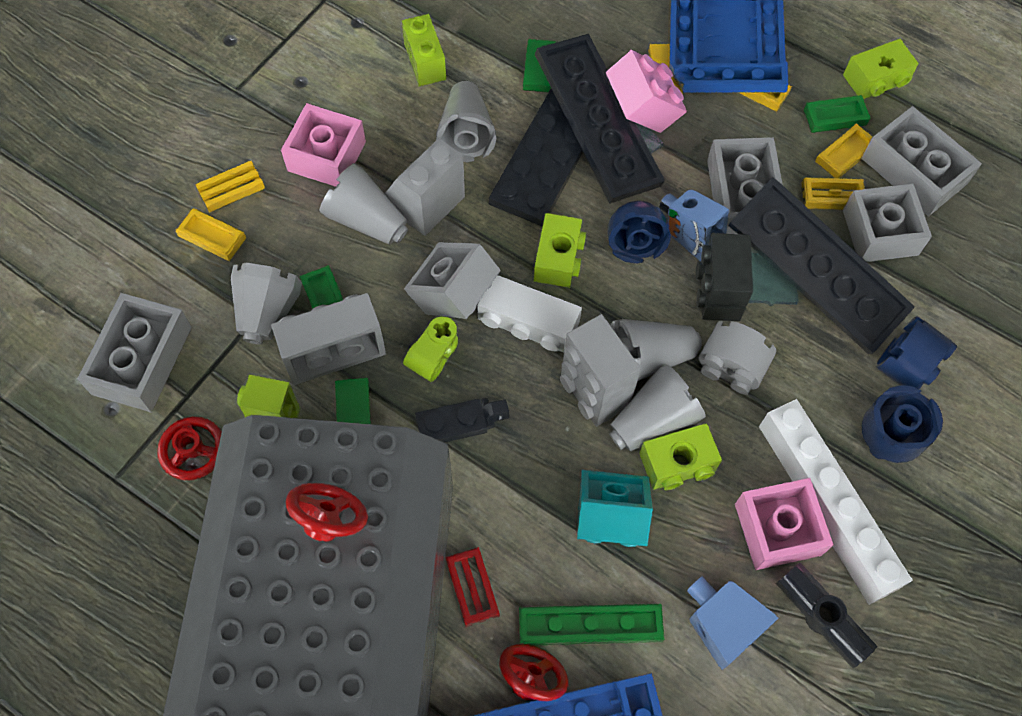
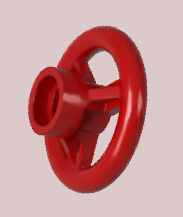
M195 416L186 417L171 424L162 434L157 448L158 460L163 470L170 476L180 480H196L210 474L215 467L222 433L221 429L211 420ZM193 426L208 430L214 438L215 447L204 445L199 434L193 429ZM172 439V446L176 454L169 459L168 446ZM189 443H194L192 448L185 449ZM197 456L211 458L205 465L194 470L178 468L188 458H195Z
M324 483L301 484L293 488L286 497L285 504L289 515L294 521L304 527V532L309 537L318 541H331L335 537L356 534L365 527L368 520V513L364 504L352 493L334 485ZM309 495H322V496H327V497H331V498H334V499H333V500H327V499L317 500V499H314V498H311V497H308V496H309ZM350 507L355 513V519L343 524L339 515L342 510Z
M514 644L507 647L501 653L499 659L500 671L504 679L512 687L513 692L520 698L529 701H553L562 697L567 691L569 683L567 673L562 664L547 651L529 644ZM527 655L541 661L538 663L525 662L514 656ZM550 670L557 677V685L552 689H548L544 681L545 673Z

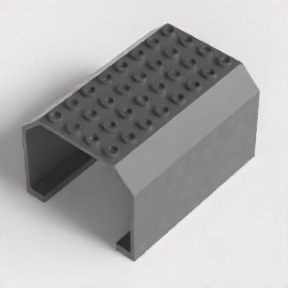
M250 415L223 425L163 716H428L453 495L448 444L407 427ZM324 483L334 485L352 493L364 504L368 513V520L365 527L356 534L335 537L331 541H318L309 537L304 532V527L299 525L289 515L285 504L286 497L293 488L301 484ZM309 495V496H308V497H311V498H314V499H317V500H321V499L333 500V499H334V498L327 497V496H322V495ZM349 507L342 510L339 518L343 524L349 523L355 519V513Z

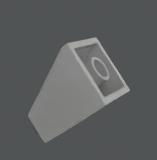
M440 138L416 159L384 193L407 219V223L424 236L465 197L463 155Z

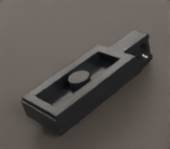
M479 398L415 412L420 433L445 443L485 434L488 429L495 427L494 422L509 419L510 412L506 399L489 403L488 398Z

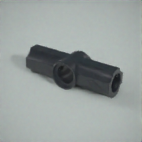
M801 563L797 564L776 583L805 615L809 628L816 633L822 634L852 668L857 667L867 659L878 647L847 614L844 602L837 596L830 595ZM820 607L827 608L831 612L832 623L822 619L819 613Z

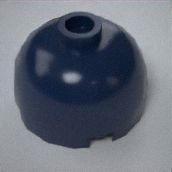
M637 200L620 206L611 216L608 224L609 246L612 248L613 254L625 262L643 263L644 260L642 258H648L652 255L655 259L668 248L671 240L669 223L660 208L647 201Z

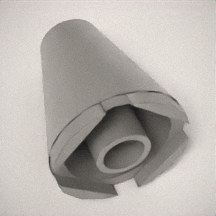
M469 81L458 82L452 87L436 132V140L440 138L463 155V162H472L474 157L483 155V158L486 157L494 149L496 143V130L480 90L476 84Z
M355 163L347 167L336 179L340 183L334 191L330 188L326 193L319 211L328 219L388 245L394 241L399 243L408 232V228L405 226L407 219L362 167Z
M632 319L615 320L610 325L641 367L637 381L654 375L663 365L673 367L695 358L702 346L701 336L692 326Z
M663 365L610 424L613 431L609 435L620 450L626 447L631 452L642 447L645 441L675 433L700 422L706 417L705 411L698 399L692 398L688 392L689 386L671 366Z

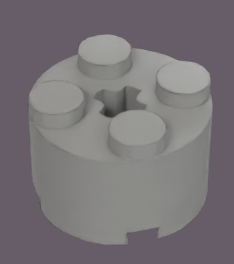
M719 321L699 355V361L703 366L701 373L712 380H718L720 377L730 382V387L736 392L748 395L751 389H757L761 384L777 351L773 344L770 349L764 344L766 337L758 331L732 321L729 327L723 326V321Z

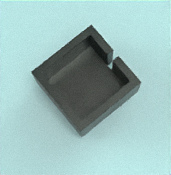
M712 233L708 245H703L701 261H698L696 266V279L701 280V289L697 291L696 304L697 308H702V320L740 322L753 294L751 235Z

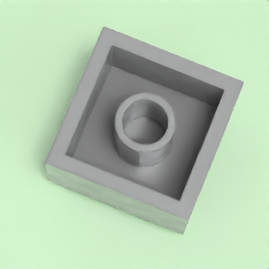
M914 184L854 190L843 209L855 251L866 262L919 256L932 237Z
M438 242L404 290L426 315L467 319L474 312L477 303L487 289L492 286V282L501 270L481 244Z

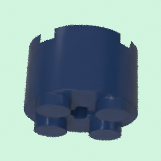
M916 316L903 328L906 332H903L898 338L895 337L886 347L877 361L878 365L876 368L900 386L906 385L920 389L924 383L930 385L937 378L941 371L937 367L942 359L944 361L947 360L954 353L957 345L925 320Z
M901 385L889 388L866 411L862 420V435L869 447L870 453L877 459H885L896 463L909 462L916 459L933 444L942 430L943 418L937 403L932 398L930 400L920 393L921 390L912 386Z

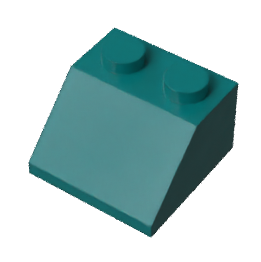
M582 470L577 539H583L590 543H620L626 547L648 546L653 511L649 477Z

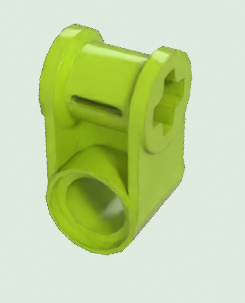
M448 317L433 319L418 341L407 352L403 365L426 380L433 382L457 348L458 337L455 322Z

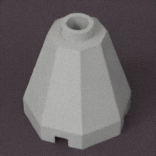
M247 262L242 263L241 267L238 264L233 266L231 285L236 331L244 335V341L262 344L263 340H271L274 333L271 324L279 322L280 319L287 316L300 295L302 282L296 275L288 273L286 279L280 276V269Z

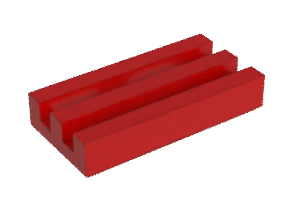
M479 547L445 557L465 627L472 626V624L477 622H484L489 618L500 617ZM472 557L475 559L490 607L486 611H483L468 559ZM461 561L476 610V614L471 616L455 567V563Z

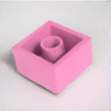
M630 50L606 72L626 119L661 133L687 112L682 102L684 96L671 79L673 74L670 68L664 63L659 64L653 61L647 54L641 55Z
M306 103L281 149L287 171L336 187L340 183L336 179L347 167L357 161L366 143L362 120Z
M810 478L746 491L741 494L735 503L755 570L819 557L833 546Z

